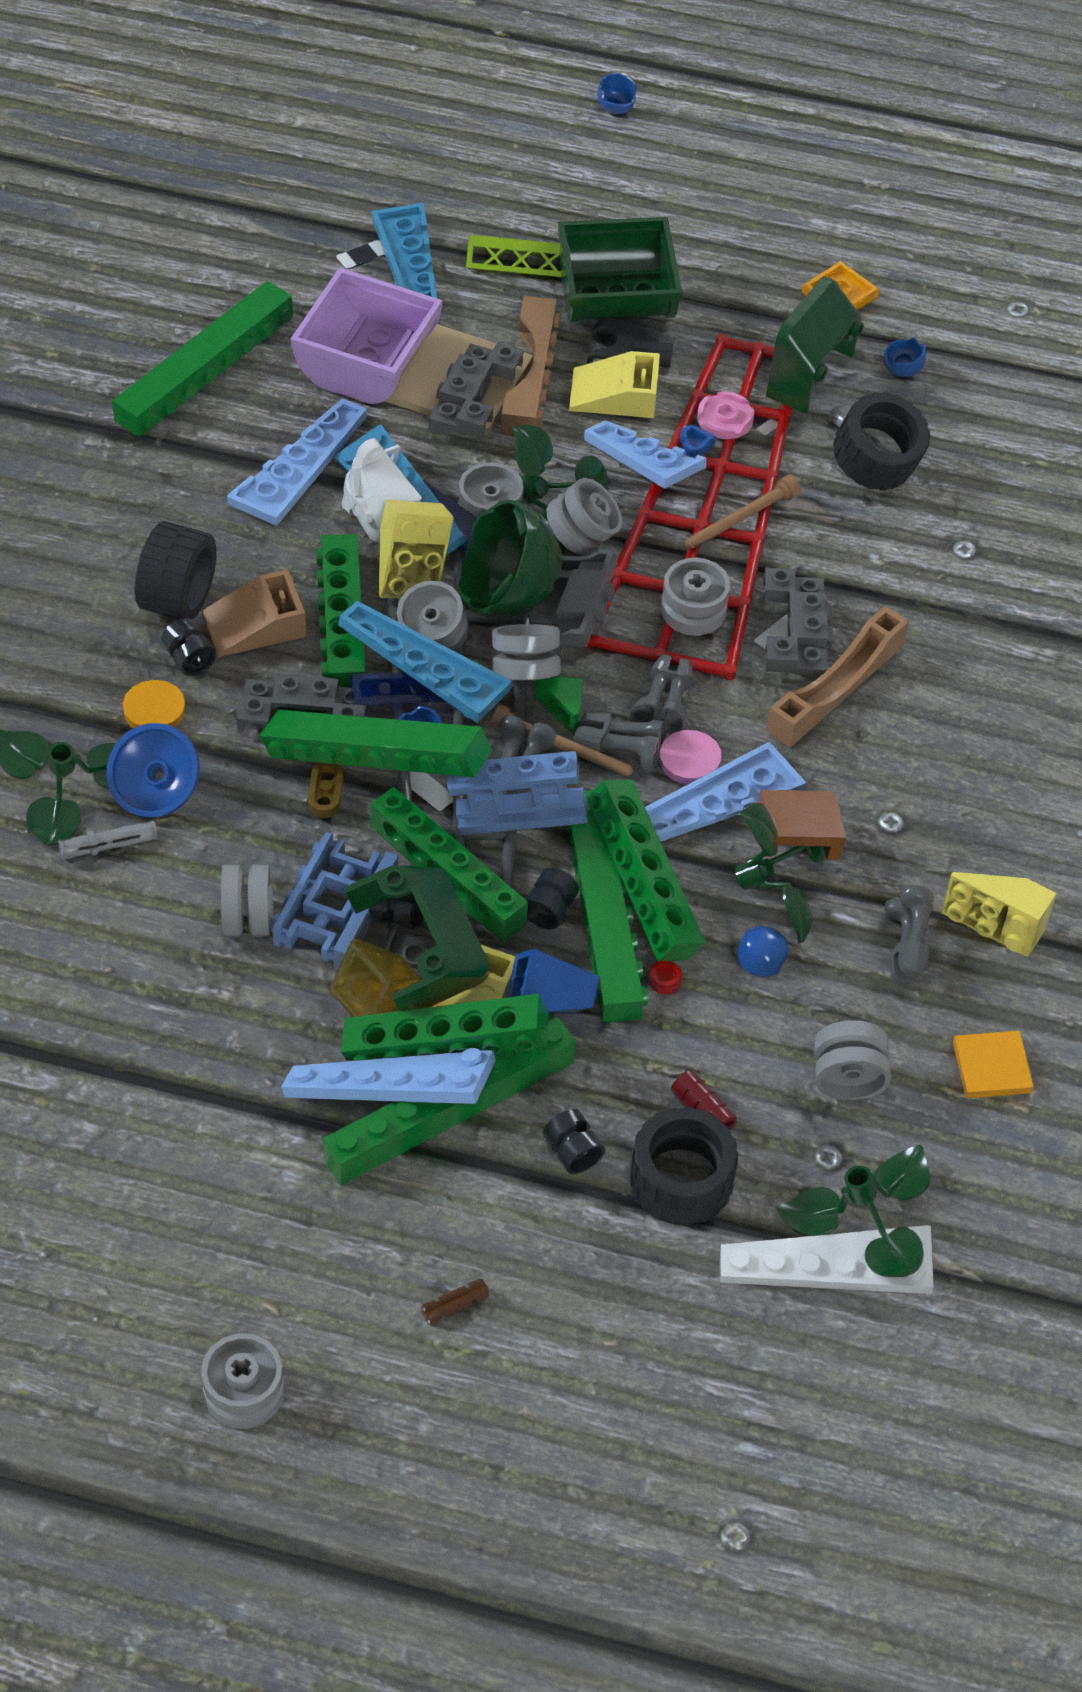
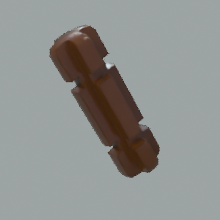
M477 1279L468 1283L469 1287L467 1288L462 1286L438 1297L439 1301L437 1302L431 1300L423 1304L421 1312L425 1321L428 1324H433L441 1320L442 1315L448 1317L471 1306L472 1301L478 1303L488 1298L489 1290L483 1279Z

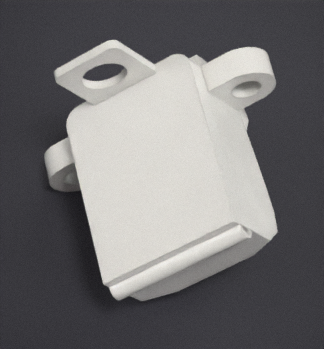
M375 438L365 441L357 450L351 469L345 478L344 495L341 503L342 508L350 516L357 517L369 538L376 544H380V526L385 501L421 502L422 497L396 466L401 447L397 444L384 450Z

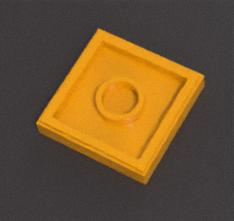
M841 261L802 285V293L807 296L823 276L831 278L837 282L856 310L879 297L880 289Z
M1020 1031L954 1036L953 1046L966 1099L1032 1093L1034 1086Z

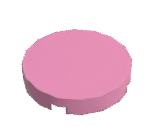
M723 391L717 392L716 396L710 397L708 395L704 397L699 403L697 420L703 430L716 436V438L733 439L747 434L752 428L755 411L753 407L751 408L749 401L745 397L733 392Z
M682 730L671 734L664 740L660 747L659 761L664 774L671 780L688 785L721 767V749L718 743L708 734L697 730Z

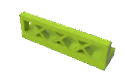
M469 235L466 269L561 278V271H558L552 264L555 259L560 258V243ZM474 249L486 250L492 256L484 264L472 263ZM503 252L515 253L519 260L512 266H504L497 257ZM530 255L542 256L546 263L538 269H532L525 262V259ZM495 260L499 265H491L490 263ZM522 262L526 268L517 266ZM549 265L553 270H543V269L546 268V267Z

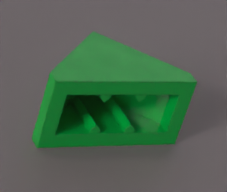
M559 676L535 679L534 698L572 735L575 734L580 719L583 679Z

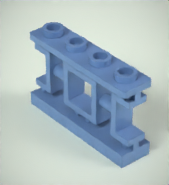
M575 751L488 759L475 778L447 775V788L450 796L467 794L468 798L456 800V817L458 819L460 835L587 823V798L584 788L567 789V784L579 783V766ZM531 788L532 791L530 793L503 795V791Z
M326 832L321 842L316 841L314 844L311 860L308 865L301 867L297 878L298 883L294 890L290 889L287 892L284 908L280 914H275L273 917L270 932L273 933L274 946L279 948L285 943L286 948L292 949L298 937L322 945L321 960L328 962L329 959L333 960L335 969L346 972L375 918L371 917L369 908L355 914L349 899L342 911L317 902L325 888L346 895L343 888L356 882L352 880L354 875L365 878L389 866L398 865V855L386 851L384 856L380 857V852L374 851L367 863L344 855L345 840L338 839V841H334L333 834ZM329 859L330 867L341 870L340 875L324 871ZM302 908L304 916L315 919L312 925L296 919ZM327 924L344 929L338 941L337 933L325 930Z

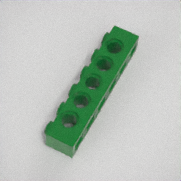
M357 534L321 535L322 547L316 548L317 566L323 565V570H317L318 588H324V592L318 593L319 611H325V615H319L320 634H326V638L320 639L321 657H327V662H321L322 677L338 679V687L366 689L364 643L339 626L340 615L356 601L361 603Z
M603 780L591 792L587 800L657 961L688 960L706 942L633 780Z
M395 787L370 804V827L414 866L437 867L444 870L453 885L463 909L502 943L506 942L527 925L528 902Z
M532 994L348 1017L344 1020L341 1053L346 1061L458 1053L469 1048H477L480 1051L493 1050L494 1055L515 1050L530 1051L534 1048L547 1047L549 1012L540 995Z

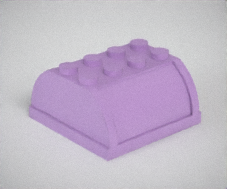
M339 267L290 339L296 362L314 384L329 390L333 394H342L354 398L361 403L377 404L383 402L393 394L399 384L401 374L425 337L438 324L441 316L442 300Z

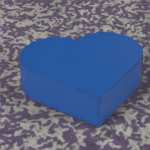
M688 425L681 430L680 442L685 450V455L695 458L697 455L704 456L715 445L716 436L697 426Z

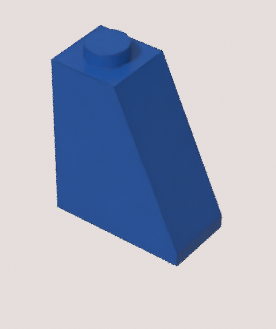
M531 949L516 954L506 998L539 994L549 1012L548 1015L576 1013L593 1008V1004L598 996L597 985L599 976L539 950Z

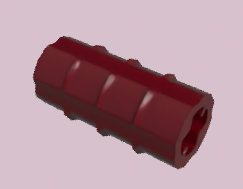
M693 1070L684 1072L673 1082L671 1092L681 1101V1105L707 1111L708 1114L718 1117L730 1130L736 1125L737 1116L727 1107V1104L723 1103L716 1095V1092H713L707 1086L705 1080H702Z

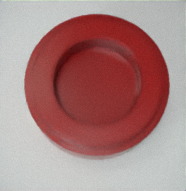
M659 961L650 968L649 984L654 991L660 994H671L680 988L682 971L677 964L671 961Z

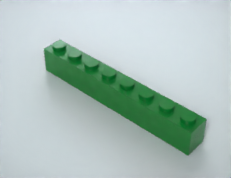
M269 281L264 282L112 400L114 421L138 437L153 429L159 421L168 414L173 413L178 406L187 399L192 398L206 384L211 383L225 369L230 368L239 358L249 353L258 343L268 338L281 325L287 323L293 317L292 295Z
M278 710L259 735L267 752L275 759L474 778L493 751L482 728L479 726Z
M593 790L585 791L586 798L591 794ZM587 800V823L566 826L576 881L579 886V898L593 974L599 976L597 997L602 1023L642 1019L643 1006L648 1005V992L646 986H641L639 979L643 978V967L641 958H635L634 951L638 950L636 932H630L629 924H632L633 921L631 905H625L624 898H627L626 887L622 879H620L619 871Z
M556 1017L548 1022L547 1047L534 1048L530 1051H507L494 1055L496 1062L476 1104L394 1101L324 1137V1161L340 1185H343L574 1063L576 1041L560 1019Z

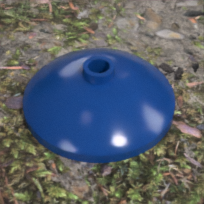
M162 723L143 724L124 734L113 747L107 763V783L113 798L128 812L144 818L163 817L181 808L192 796L198 783L200 764L193 743L181 731ZM164 770V776L157 780V772Z

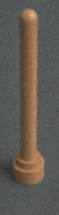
M791 474L779 479L774 490L685 540L686 548L693 549L780 499L792 500L801 494L800 483Z
M498 704L491 719L490 727L499 730L498 725L502 717L506 715L515 716V713L510 712L511 708ZM523 721L526 725L528 736L533 724ZM556 734L553 747L566 752L575 751L578 757L623 776H630L633 773V767L630 764Z

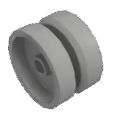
M491 462L472 466L462 474L459 481L458 514L459 521L466 530L472 533L473 524L480 514L500 500L523 501V481L517 471L507 465Z
M582 478L568 487L566 492L549 502L547 507V519L557 539L567 549L579 555H587L594 551L603 541L610 539L618 533L622 526V515L616 501L601 484L593 479Z
M704 558L683 559L670 566L664 577L661 614L665 622L675 631L685 635L700 636L712 633L719 628L726 618L727 601L730 593V579L726 571L717 563Z
M425 581L408 589L399 600L396 612L399 623L453 651L460 648L467 640L469 624L460 595L453 587L440 581Z
M519 624L498 627L492 630V646L495 650L502 652L493 657V672L510 680L544 679L561 673L560 656L552 652L560 646L559 628L542 624Z
M223 864L221 874V923L223 937H240L244 930V916H248L249 931L253 937L270 936L271 915H273V885H271L270 865L253 864L249 869L248 885H244V872L240 864Z
M850 1020L833 1023L822 1028L815 1035L814 1058L816 1060L815 1082L819 1091L829 1097L840 1100H862L882 1093L889 1086L891 1080L890 1063L888 1061L889 1041L885 1030L876 1024Z
M244 1333L224 1337L210 1347L203 1359L201 1370L204 1399L210 1414L219 1423L235 1429H250L266 1423L277 1413L283 1402V1367L278 1351L268 1340L255 1334Z

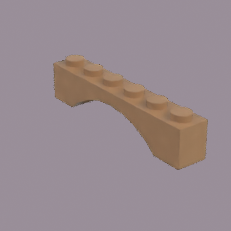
M523 296L519 336L527 344L533 355L534 362L526 377L515 388L505 394L501 416V434L514 436L512 427L516 425H533L536 427H542L544 410H540V406L546 407L547 390L544 389V386L549 387L551 370H548L547 367H553L554 350L550 349L551 347L556 348L558 331H555L554 328L560 327L561 311H556L557 299Z
M884 606L865 623L848 649L824 674L803 688L789 691L770 708L766 732L789 748L794 746L904 646L909 621Z

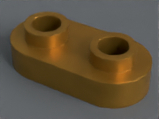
M317 763L313 767L308 795L309 810L313 815L320 818H328L334 816L339 811L344 782L341 765Z

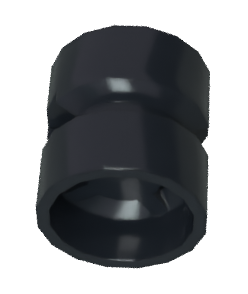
M181 618L174 621L164 630L161 636L163 646L173 657L184 675H199L209 669L216 659V650L193 619Z
M550 867L542 871L534 884L535 888L529 892L525 899L528 902L527 919L536 926L549 930L556 929L567 913V908L572 905L579 893V886L571 875L558 868Z
M413 893L401 898H390L369 908L371 917L390 923L394 921L396 925L412 930L419 929L425 920Z
M569 1109L559 1113L543 1129L544 1138L552 1150L558 1152L557 1157L569 1174L575 1175L590 1169L605 1154L604 1145L594 1131H590L589 1123L578 1109Z

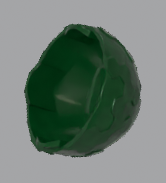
M500 500L480 514L473 524L472 537L465 553L458 583L459 595L469 607L470 612L496 619L509 618L532 611L534 607L550 596L553 591L554 581H558L561 567L563 566L562 551L559 549L556 535L549 522L531 506L519 500Z

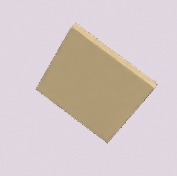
M437 324L434 330L425 337L401 374L397 388L385 402L430 416L439 401L436 398L438 386L441 382H445L450 364H455L459 355L465 354L470 343L492 350L497 343ZM523 353V364L521 367L516 366L514 381L492 375V384L481 402L482 404L493 406V420L491 423L486 422L485 435H489L502 414L505 394L523 380L531 367L533 355Z

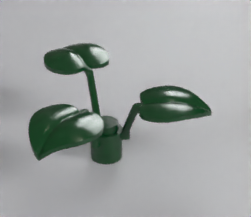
M516 425L512 427L515 436L517 464L521 472L525 474V476H520L523 481V500H527L528 504H535L543 510L540 511V514L547 521L548 505L537 499H542L548 493V489L568 488L579 479L589 478L601 484L608 491L609 479L607 477V470L603 463L595 456H584L578 461L575 467L576 481L547 483L545 479L538 475L545 472L544 464L549 463L553 457V446L550 437L544 430L533 425ZM556 537L559 549L563 553L566 547Z
M0 729V765L8 775L19 779H27L34 774L36 768L43 770L48 763L51 772L56 775V800L51 797H41L30 804L26 813L27 825L30 831L43 845H57L58 840L70 838L77 831L81 822L79 805L72 800H62L63 777L70 775L77 763L86 773H94V780L99 786L109 789L106 775L107 763L116 743H105L93 747L86 756L89 765L87 766L80 759L79 754H74L73 747L67 742H56L49 748L47 740L37 733Z
M749 805L743 808L738 815L748 824L763 851L754 858L747 860L746 863L736 866V879L743 890H748L758 885L761 890L766 888H782L783 900L792 920L798 944L805 941L812 927L811 909L804 894L798 887L792 888L790 882H769L770 877L774 876L773 864L806 848L812 861L820 862L826 856L824 847L797 846L770 860L768 858L763 859L766 855L774 856L778 852V843L776 841L778 836L777 827L771 813L764 805Z
M921 1144L906 1149L882 1163L875 1170L874 1174L865 1166L850 1168L844 1176L846 1187L841 1189V1202L835 1191L826 1187H815L799 1193L786 1203L777 1205V1210L783 1221L793 1231L803 1236L828 1235L838 1228L839 1218L837 1214L845 1211L848 1198L858 1206H868L882 1238L874 1239L867 1245L864 1255L866 1264L872 1272L883 1277H907L912 1275L920 1268L923 1262L924 1249L920 1237L907 1227H898L887 1234L874 1200L877 1196V1191L885 1198L893 1194L899 1200H910L926 1191L930 1184L931 1175L924 1149Z

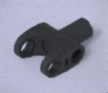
M600 320L594 325L592 336L595 341L604 344L603 346H607V348L590 351L586 363H592L595 358L603 360L635 351L660 354L659 366L670 368L673 343L645 340L646 330L643 325L637 322ZM607 329L611 334L603 335L598 330Z

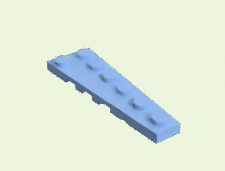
M342 398L318 418L313 425L306 428L301 433L300 439L292 445L287 444L282 449L281 455L272 461L270 459L262 465L263 470L255 477L249 476L227 496V504L278 526L334 458V455L339 452L367 418V408Z
M767 742L645 808L660 842L738 815L743 808L757 802L761 789L805 791L806 782L770 742Z
M469 1048L458 1053L297 1065L291 1068L281 1089L284 1098L476 1104L496 1060L493 1050L480 1051L477 1048Z

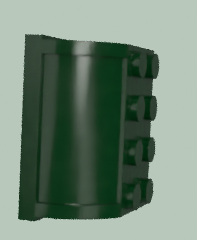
M668 217L558 222L561 281L569 323L579 322L582 319L643 316L676 317L683 292Z

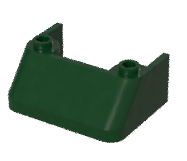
M826 276L819 280L784 321L775 342L765 397L803 413H807L809 410L814 386L818 382L822 383L827 374L826 358L833 350L852 357L855 352L857 339L864 327V323L861 322V315L835 280Z
M392 865L343 888L355 914L390 898H401L413 893L437 946L423 952L418 959L417 968L422 980L392 994L399 1011L432 1007L483 983L490 974L488 959L444 870L437 867Z

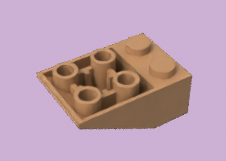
M288 569L258 576L202 610V615L218 658L306 637L305 611Z

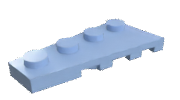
M606 420L586 429L584 433L585 441L664 489L706 468V457L697 455L695 458L685 455L684 449L676 446L672 450L660 446V440L652 437L639 438L636 431Z

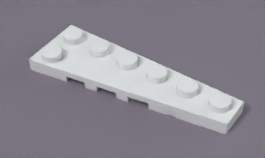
M931 1226L907 1227L917 1233L924 1249L922 1265L914 1274L907 1277H883L870 1270L864 1256L866 1247L874 1239L882 1238L878 1230L722 1244L720 1248V1283L932 1294ZM893 1228V1229H885V1230H886L887 1234H889L892 1230H894V1229H896V1228Z

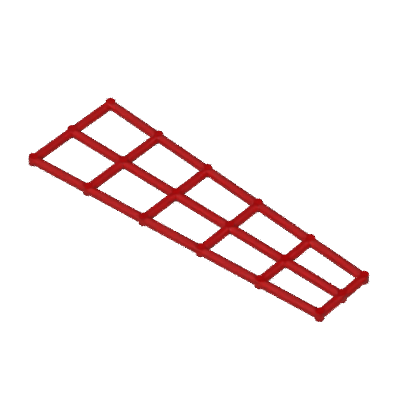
M718 334L667 448L672 450L675 446L681 447V430L683 427L691 425L699 403L708 395L710 397L716 396L707 394L705 391L725 348L752 354L739 395L749 401L763 356L773 358L775 347L767 346L763 342L753 343L729 338L725 334ZM749 403L755 411L754 416L778 421L768 469L765 470L729 462L736 438L724 439L718 459L706 457V468L714 471L698 520L653 510L663 487L652 482L617 560V566L610 582L614 586V596L620 583L663 592L664 580L626 572L648 521L694 531L693 535L712 525L713 523H709L725 473L765 481L762 496L775 489L792 412L791 407L782 404L781 409H775ZM772 504L758 512L754 532L730 527L716 535L717 537L751 544L740 597L729 595L727 607L737 609L726 664L668 652L667 649L674 629L665 620L655 648L591 634L586 648L597 647L653 660L654 663L662 654L672 656L671 665L679 666L680 659L684 658L691 660L692 670L722 676L730 681L735 679ZM701 545L688 549L685 559L697 558ZM609 601V602H608V605H607V608H606V614H607V611H608V609H609V607H610L612 601Z

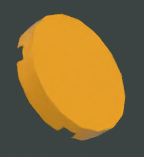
M143 681L133 686L125 694L122 703L125 720L131 728L148 723H162L175 728L183 720L185 714V701L182 692L177 686L167 681Z

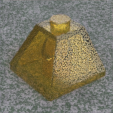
M354 939L351 940L329 987V991L352 1017L396 1012L399 1009L392 994L418 982L420 977L400 955Z

